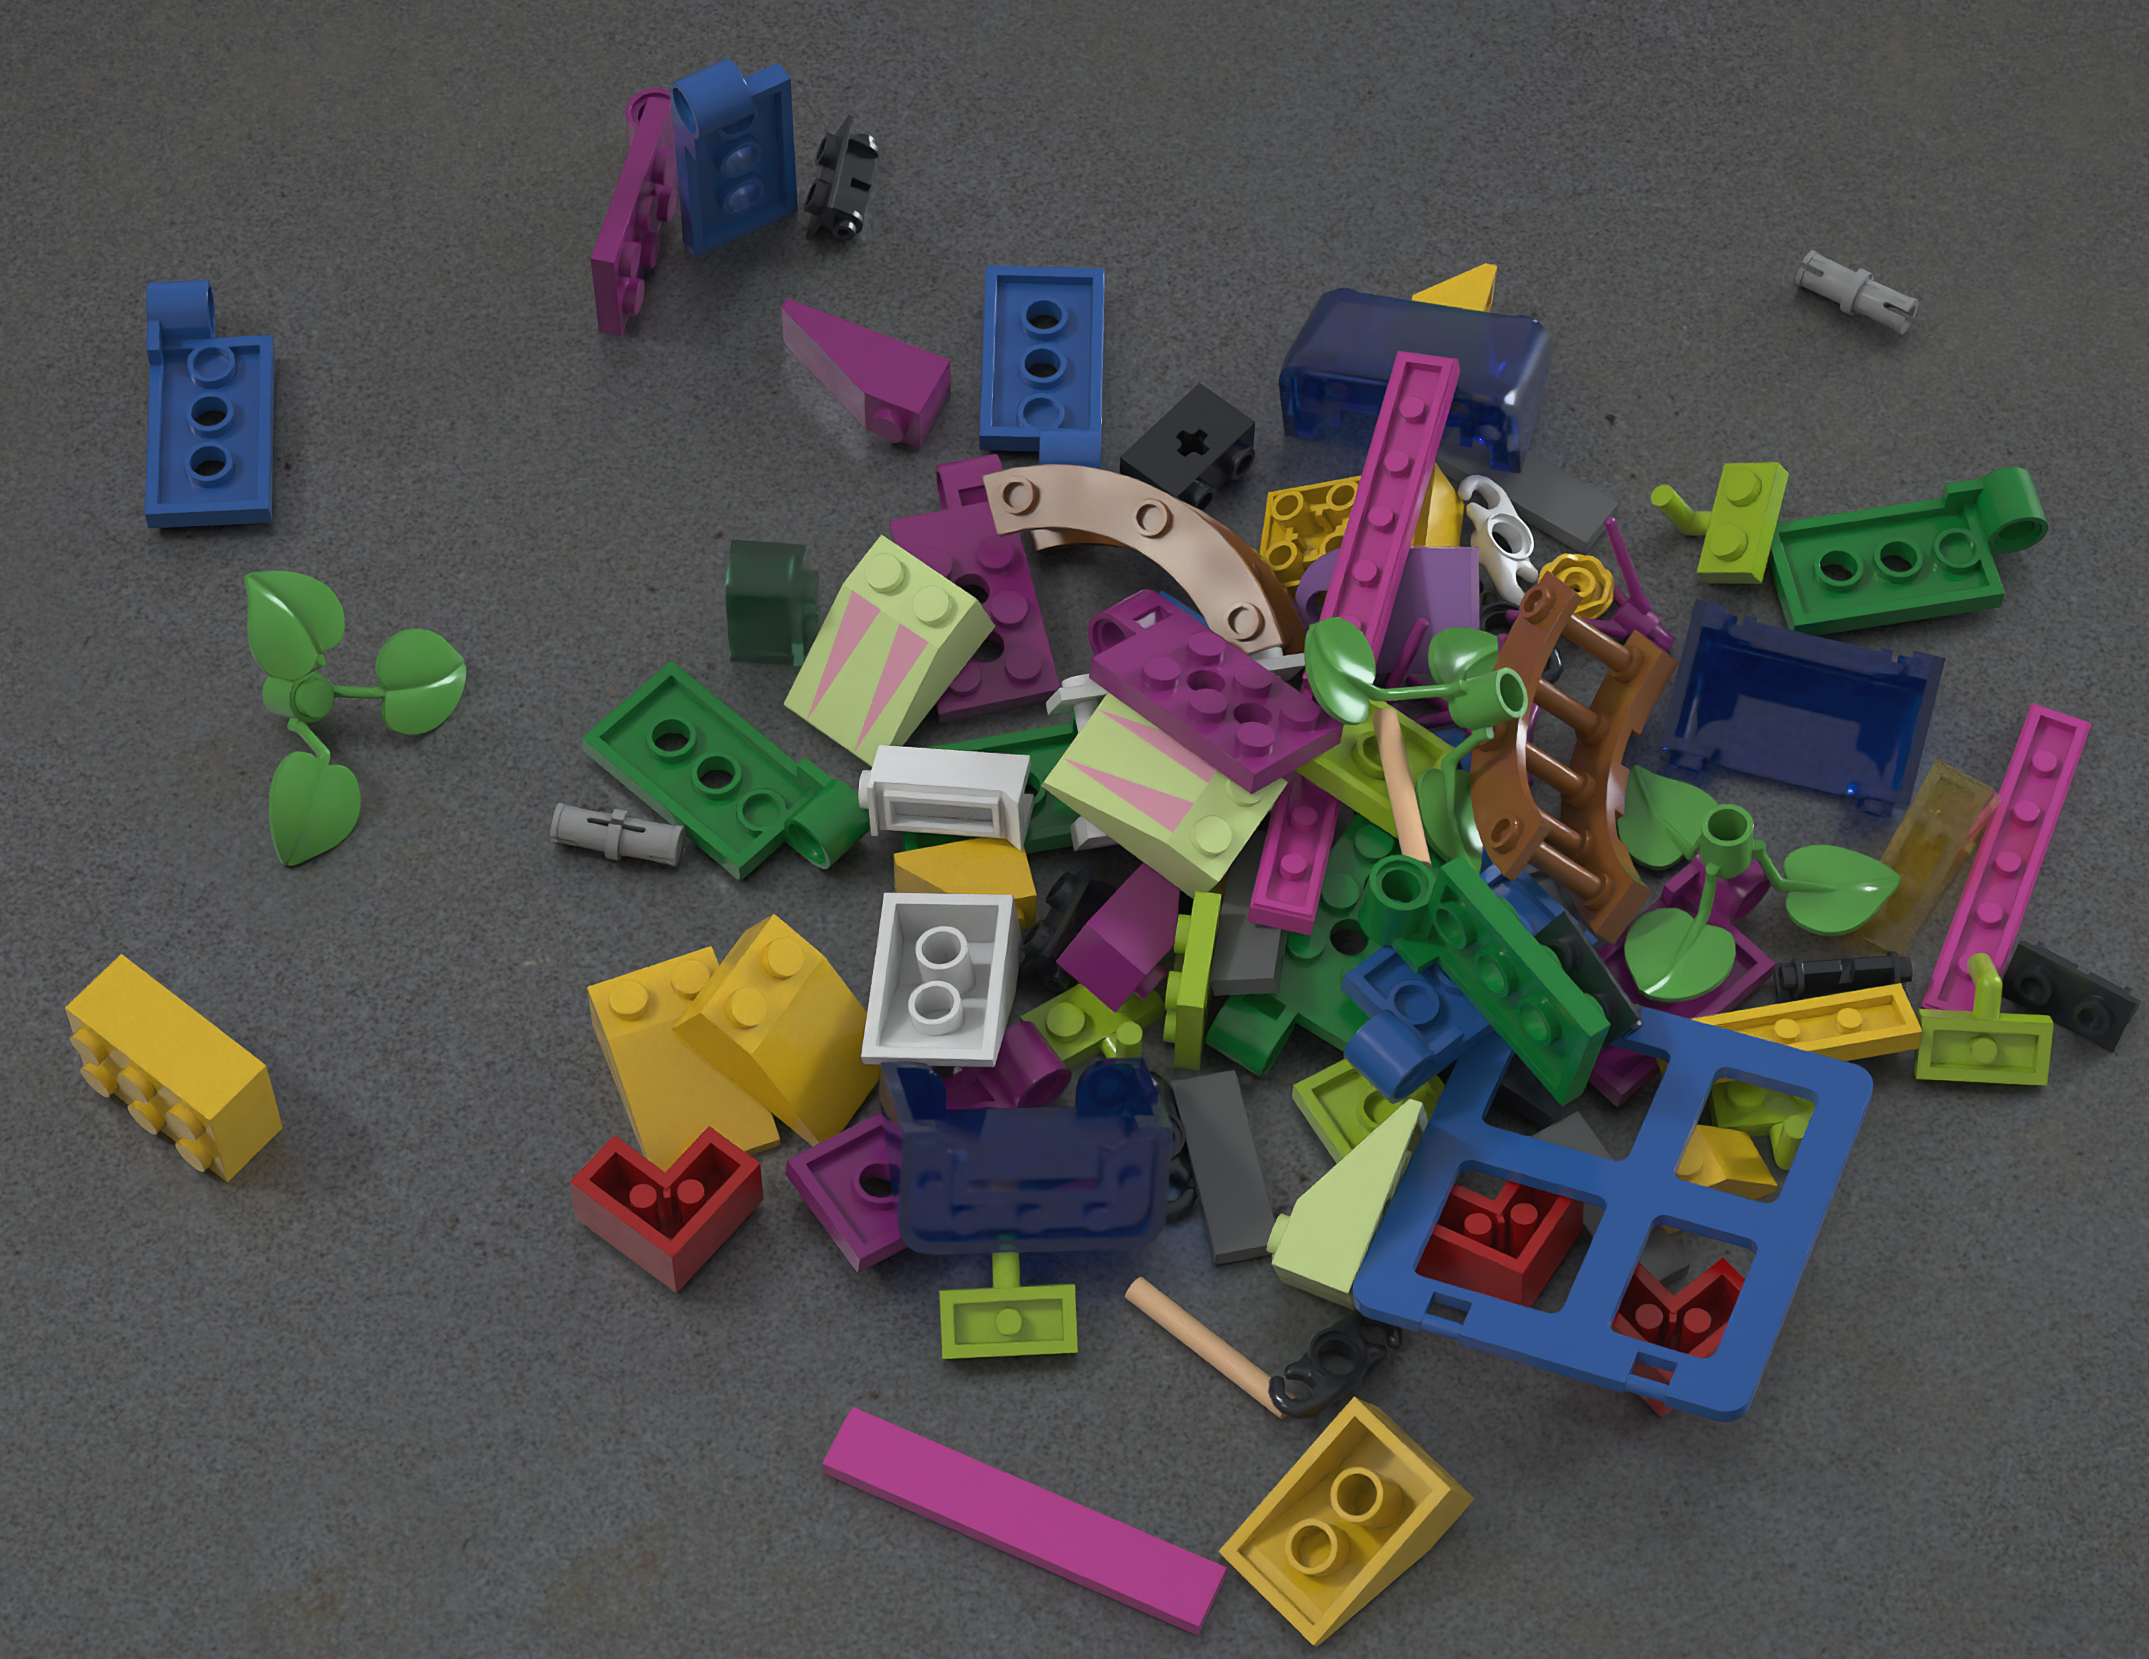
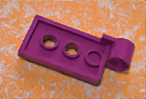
M649 88L636 93L630 98L625 108L629 153L590 258L598 331L622 336L629 314L637 315L639 313L645 288L644 280L642 279L646 267L654 268L657 263L661 245V235L658 233L662 221L669 223L672 220L676 207L677 189L675 184L677 181V166L670 91L662 88Z
M997 454L936 465V485L942 510L890 520L889 532L892 542L958 587L972 584L985 590L988 599L981 606L995 625L986 639L997 643L1003 651L997 660L990 663H982L972 657L934 705L938 724L1045 703L1061 688L1020 532L1003 537L997 535L982 475L1003 470Z
M1141 590L1095 614L1089 621L1088 638L1091 648L1096 655L1091 660L1089 678L1250 794L1257 792L1341 743L1344 723L1332 718L1322 707L1155 591Z
M1700 852L1689 865L1664 885L1660 899L1628 924L1614 944L1608 941L1596 951L1632 1004H1639L1643 1007L1687 1019L1722 1014L1732 1011L1772 976L1776 963L1734 927L1760 903L1771 887L1770 881L1756 860L1752 859L1750 866L1740 875L1733 878H1719L1717 881L1711 914L1706 924L1717 926L1730 932L1735 939L1736 954L1733 968L1728 977L1713 991L1701 997L1683 1002L1651 1000L1639 994L1625 962L1624 946L1626 936L1634 922L1643 914L1660 908H1677L1685 911L1695 919L1699 911L1706 878V868L1701 861ZM1609 1045L1599 1053L1588 1081L1618 1108L1660 1072V1068L1655 1057Z
M1023 1021L1005 1029L995 1067L955 1066L952 1076L788 1159L785 1175L856 1272L859 1273L1051 1172L1054 1157L1024 1118L1053 1102L1070 1083L1072 1073L1033 1022ZM925 1149L942 1151L950 1158L951 1163L943 1168L933 1169L921 1164L916 1155ZM877 1177L891 1182L896 1191L887 1197H873L867 1194L860 1184L866 1179Z

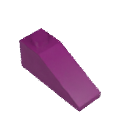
M787 298L781 307L784 344L865 429L875 432L886 441L902 442L921 449L951 397V360Z
M1143 862L1085 924L1056 960V963L1114 1013L1132 994L1136 995L1141 1001H1144L1168 973L1159 962L1175 944L1180 889Z

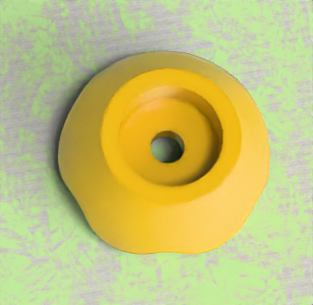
M1565 553L1559 555L1552 563L1544 565L1540 571L1538 583L1548 570L1571 589L1580 591L1576 593L1583 597V599L1574 611V614L1580 618L1598 619L1612 604L1614 591L1613 576L1596 557Z

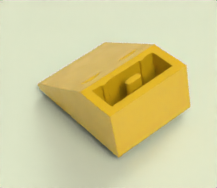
M1436 462L1433 465L1411 546L1460 547L1465 504L1459 498L1457 492ZM1361 476L1268 492L1259 554L1275 573L1281 584L1285 585L1294 600L1298 584L1308 567L1322 555L1341 547ZM1322 591L1317 596L1315 605L1324 606L1328 591Z

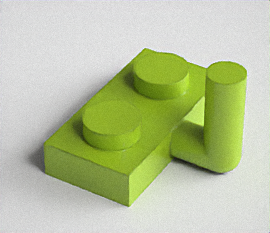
M1779 462L1724 463L1712 511H1694L1667 484L1659 485L1653 490L1651 502L1682 534L1688 536L1706 535L1696 573L1707 584H1762L1789 473Z
M1976 953L1968 959L1967 970L1976 987L1973 1011L1919 1009L1918 1022L1923 1032L1919 1049H1915L1913 1072L1916 1079L2047 1086L2054 1026L2049 1015L2000 1013L2003 984L1994 963L1987 954Z
M1080 983L1020 1016V1022H1033L1069 1070L1102 1051L1117 1073L1123 1077L1129 1072L1140 1070L1142 1028L1164 1017L1165 1003L1153 989L1144 1001H1141L1136 995L1132 994L1114 1013Z
M1738 1080L1713 1084L1707 1099L1713 1127L1746 1131L1750 1137L1770 1135L1777 1166L1783 1170H1790L1816 1106L1812 1101Z
M1007 1237L996 1239L990 1248L993 1267V1287L939 1290L942 1359L1078 1353L1075 1284L1020 1286L1019 1250L1016 1244Z

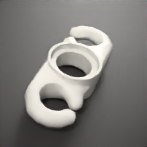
M1481 475L1468 476L1460 482L1457 493L1459 498L1464 501L1470 500L1472 492L1475 490L1481 493L1488 503V509L1474 502L1466 506V513L1475 526L1470 540L1471 547H1479V562L1486 568L1500 596L1507 602L1520 606L1521 600L1526 593L1518 586L1516 576L1530 583L1538 579V571L1529 559V555L1534 547L1532 534L1527 525L1518 517L1503 488L1488 477ZM1492 531L1499 533L1506 539L1512 549V554L1505 552L1499 547L1492 536Z

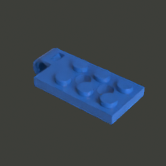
M726 58L670 84V98L683 242L693 257L696 258L798 212L791 79L780 63L743 78L737 66L730 59Z
M986 265L979 450L1040 451L1039 465H1079L1101 469L1105 268ZM1038 315H1049L1056 318L1059 323L1049 329H1039L1032 326L1028 321ZM1037 363H1047L1054 366L1058 371L1050 377L1038 378L1031 375L1027 369Z
M210 280L148 282L146 291V351L150 363L145 489V518L148 528L271 523L275 346L272 335L215 337V304ZM208 411H220L227 415L222 422L213 426H203L196 423V420ZM217 460L225 464V467L219 473L212 476H202L194 472L205 461Z
M1495 864L1479 874L1498 897L1505 898L1514 907L1520 922L1533 937L1565 911L1523 869L1514 882L1505 877ZM1586 930L1584 934L1595 949L1598 940ZM1384 945L1344 975L1341 989L1371 1019L1351 1038L1344 1050L1343 1056L1391 1104L1398 1103L1408 1097L1495 1030L1457 985L1444 975L1442 968L1437 963L1415 974L1392 946Z

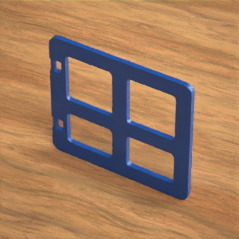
M1640 1006L1642 1008L1640 1016L1644 1026L1625 1039H1622L1620 1036L1610 1045L1662 1059L1668 1063V1066L1629 1156L1621 1161H1613L1489 1126L1484 1122L1515 1054L1512 1048L1494 1030L1461 1055L1451 1072L1353 1282V1302L1356 1309L1362 1315L1377 1321L1418 1333L1423 1330L1457 1340L1459 1345L1623 1394L1625 1391L1646 1396L1664 1402V1406L1714 1421L1730 1422L1743 1417L1752 1404L1871 1103L1873 1094V1079L1864 1068L1853 1063ZM1731 1078L1807 1099L1816 1105L1778 1199L1772 1203H1762L1687 1182L1675 1175L1713 1084L1718 1079ZM1468 1170L1477 1171L1596 1205L1605 1211L1565 1305L1559 1312L1545 1313L1429 1279L1415 1272L1454 1184L1462 1172ZM1658 1226H1669L1743 1247L1755 1254L1718 1349L1709 1358L1695 1357L1620 1335L1611 1329L1650 1233ZM1433 1302L1468 1312L1464 1324L1428 1314ZM1639 1362L1673 1372L1674 1374L1669 1385L1633 1375L1636 1363Z

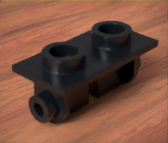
M851 115L847 116L835 135L827 132L818 148L815 165L821 167L822 170L820 178H816L812 183L804 204V211L811 214L806 238L812 239L820 226L831 229L832 234L840 240H851L855 237V234L863 229L870 194L853 188L850 184L866 191L870 189L880 151L872 136L867 134L853 135L850 133L854 119Z
M1094 859L1075 875L1067 871L1053 885L1045 900V903L1051 906L1045 920L1043 918L1038 920L1033 925L1020 945L1019 950L1026 955L1018 969V981L1035 970L1043 976V984L1055 993H1063L1067 988L1076 986L1078 981L1056 963V960L1076 937V933L1081 931L1085 924L1116 892V889L1111 884L1092 880L1100 862Z
M1565 910L1538 932L1534 938L1540 945L1549 947L1555 953L1561 963L1562 970L1583 993L1591 995L1603 1009L1605 1018L1611 1025L1599 1052L1601 1053L1620 1036L1622 1039H1625L1644 1026L1640 1016L1642 1008L1639 1004H1632L1585 936L1586 927L1584 924H1577L1568 910Z
M2020 940L2003 976L2002 994L2041 1015H2049L2053 1021L2114 1052L2127 1023L2131 1022L2141 1003V1000L2131 996L2133 989L2128 986L2123 989L2092 972L2089 975L2078 970L2079 965L2044 948L2045 944L2041 941H2038L2034 946L2027 941Z
M1888 951L1886 956L1804 962L1800 958H1792L1790 963H1777L1773 971L1779 1004L1901 983L1909 1000L1906 983L1911 982L1913 976L1910 957H1900L1896 951Z

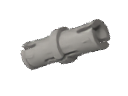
M1811 250L1802 261L1809 265V268L1822 273L1823 276L1819 277L1799 267L1795 279L1797 286L1805 287L1839 303L1840 310L1846 314L1854 316L1860 313L1895 330L1900 335L1904 334L1911 325V322L1906 320L1904 316L1890 309L1896 308L1915 317L1919 306L1918 299L1910 298L1873 281L1874 275L1862 268L1854 272L1819 255L1814 250Z
M558 803L552 819L550 838H552L551 843L578 846L605 852L607 859L620 861L623 856L676 867L681 858L685 831L684 826H673L631 818L630 812L626 810L615 809L610 814Z

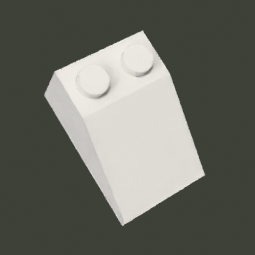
M884 893L861 1054L863 1064L995 1067L1016 993L1021 953L1019 948L1022 943V936L1013 895Z

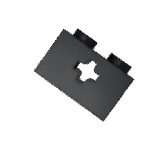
M1198 383L1120 457L1119 474L1138 479L1205 512L1212 504L1216 492L1230 479H1240L1252 465L1256 455L1253 449L1255 421L1207 387Z

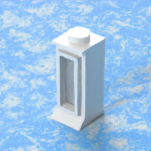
M879 745L871 771L863 770L860 776L859 806L862 809H869L872 836H878L879 830L1003 838L1007 839L1022 852L1034 806L1033 794H1024L1031 768V757L1029 755Z

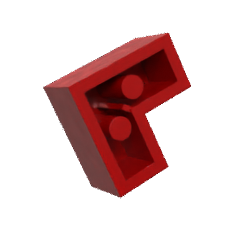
M710 1126L666 1172L614 1135L570 1181L575 1218L676 1294L764 1200L761 1164Z
M1507 1181L1495 1200H1492L1455 1183L1415 1272L1429 1279L1531 1308L1581 1233L1584 1202L1512 1181Z
M1722 1257L1673 1296L1638 1262L1611 1329L1620 1335L1695 1357L1709 1358L1718 1349L1745 1279ZM1637 1362L1632 1374L1669 1385L1674 1373ZM1640 1395L1661 1418L1674 1409L1664 1406L1662 1401Z

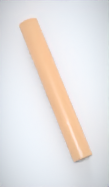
M1382 708L1373 713L1372 722L1402 855L1419 860L1431 871V860L1398 715L1392 708Z
M1143 1277L1137 1278L1131 1284L1125 1295L1127 1300L1280 1419L1286 1417V1415L1281 1414L1273 1406L1268 1394L1269 1380L1272 1377ZM1285 1388V1393L1288 1397L1298 1400L1294 1394Z

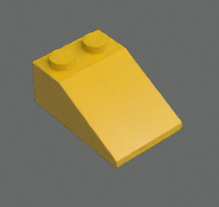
M775 914L747 929L673 1027L676 1033L811 1146H815L844 1130L889 1066L863 1064L861 1054L867 1019L866 1010L825 956Z
M712 946L587 987L592 1025L643 1156L664 1172L674 1164L708 1126L712 1127L750 1156L781 1145L771 1111L673 1030V1027L719 967Z
M1353 1397L1218 1552L1313 1646L1318 1647L1426 1554L1475 1498L1379 1407Z

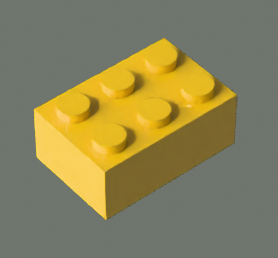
M121 954L65 1007L73 1032L70 1042L81 1056L84 1066L80 1069V1072L87 1083L104 1097H109L114 1093L129 1105L128 1111L131 1116L149 1133L156 1135L161 1130L177 1142L175 1144L177 1151L196 1170L204 1172L207 1168H210L226 1182H229L283 1128L267 1066Z

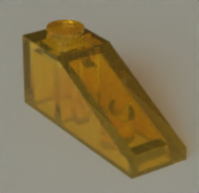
M1938 759L1935 760L1880 860L1881 863L1900 875L1899 888L1870 921L1851 933L1887 952L1896 951L1900 957H1903L1970 856L2001 798L1992 787Z

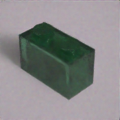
M731 540L725 584L730 661L793 666L803 665L806 659L807 643L815 641L821 627V606L817 605L819 571L808 570L807 545Z

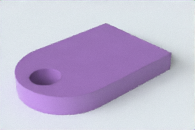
M1410 546L1377 661L1376 673H1392L1409 635L1420 618L1426 619L1429 622V626L1410 665L1408 674H1431L1428 663L1429 646L1432 638L1439 631L1451 627H1467L1480 630L1479 547ZM1340 548L1316 559L1305 571L1298 584L1295 603L1308 628L1309 625L1319 622L1320 618L1315 610V601L1322 591H1328Z

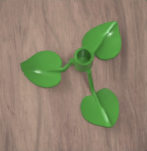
M283 570L258 571L246 574L244 576V583L248 600L247 635L250 651L258 667L269 675L263 686V701L266 708L272 714L288 718V730L298 733L316 754V757L303 751H295L288 754L276 769L270 786L269 823L274 849L282 865L295 866L341 843L354 828L361 807V795L355 775L345 766L329 764V749L310 730L307 724L319 721L328 714L334 704V698H382L381 716L384 725L388 729L407 735L426 733L442 724L456 708L465 686L466 666L464 658L443 637L430 630L412 628L397 632L382 646L375 665L376 676L381 686L362 687L330 684L323 675L314 671L325 666L326 659L322 652L336 646L344 633V613L336 594L321 581L307 575Z
M1330 617L1309 625L1304 650L1307 678L1318 703L1325 712L1338 722L1346 725H1358L1365 722L1369 714V699L1380 702L1443 697L1448 702L1449 712L1453 721L1461 728L1472 730L1473 734L1442 759L1441 770L1432 768L1420 774L1415 794L1428 844L1447 862L1461 855L1479 875L1483 844L1474 821L1470 773L1461 769L1456 770V766L1478 744L1493 739L1492 726L1522 717L1526 713L1528 706L1527 691L1521 677L1513 669L1507 667L1493 671L1498 658V636L1467 627H1451L1441 630L1432 638L1428 652L1430 672L1438 685L1381 689L1372 685L1376 674L1375 659L1368 640L1360 629L1339 617Z
M1634 765L1629 772L1625 792L1624 816L1617 820L1619 840L1627 845L1630 858L1646 868L1666 870L1675 866L1684 856L1692 862L1700 852L1701 861L1706 868V878L1700 907L1695 919L1685 911L1677 908H1660L1643 914L1629 929L1624 946L1625 962L1639 994L1644 995L1648 999L1661 1002L1692 1000L1713 991L1728 977L1735 961V939L1727 930L1707 925L1706 923L1711 914L1718 879L1733 878L1740 875L1750 866L1752 859L1757 860L1776 891L1788 893L1786 912L1790 919L1808 932L1821 936L1845 935L1864 926L1899 888L1900 875L1885 864L1864 854L1832 845H1809L1790 852L1784 861L1783 871L1785 878H1783L1766 853L1765 841L1760 839L1753 840V819L1744 808L1734 804L1718 805L1715 799L1702 789L1683 781L1657 775L1639 765Z

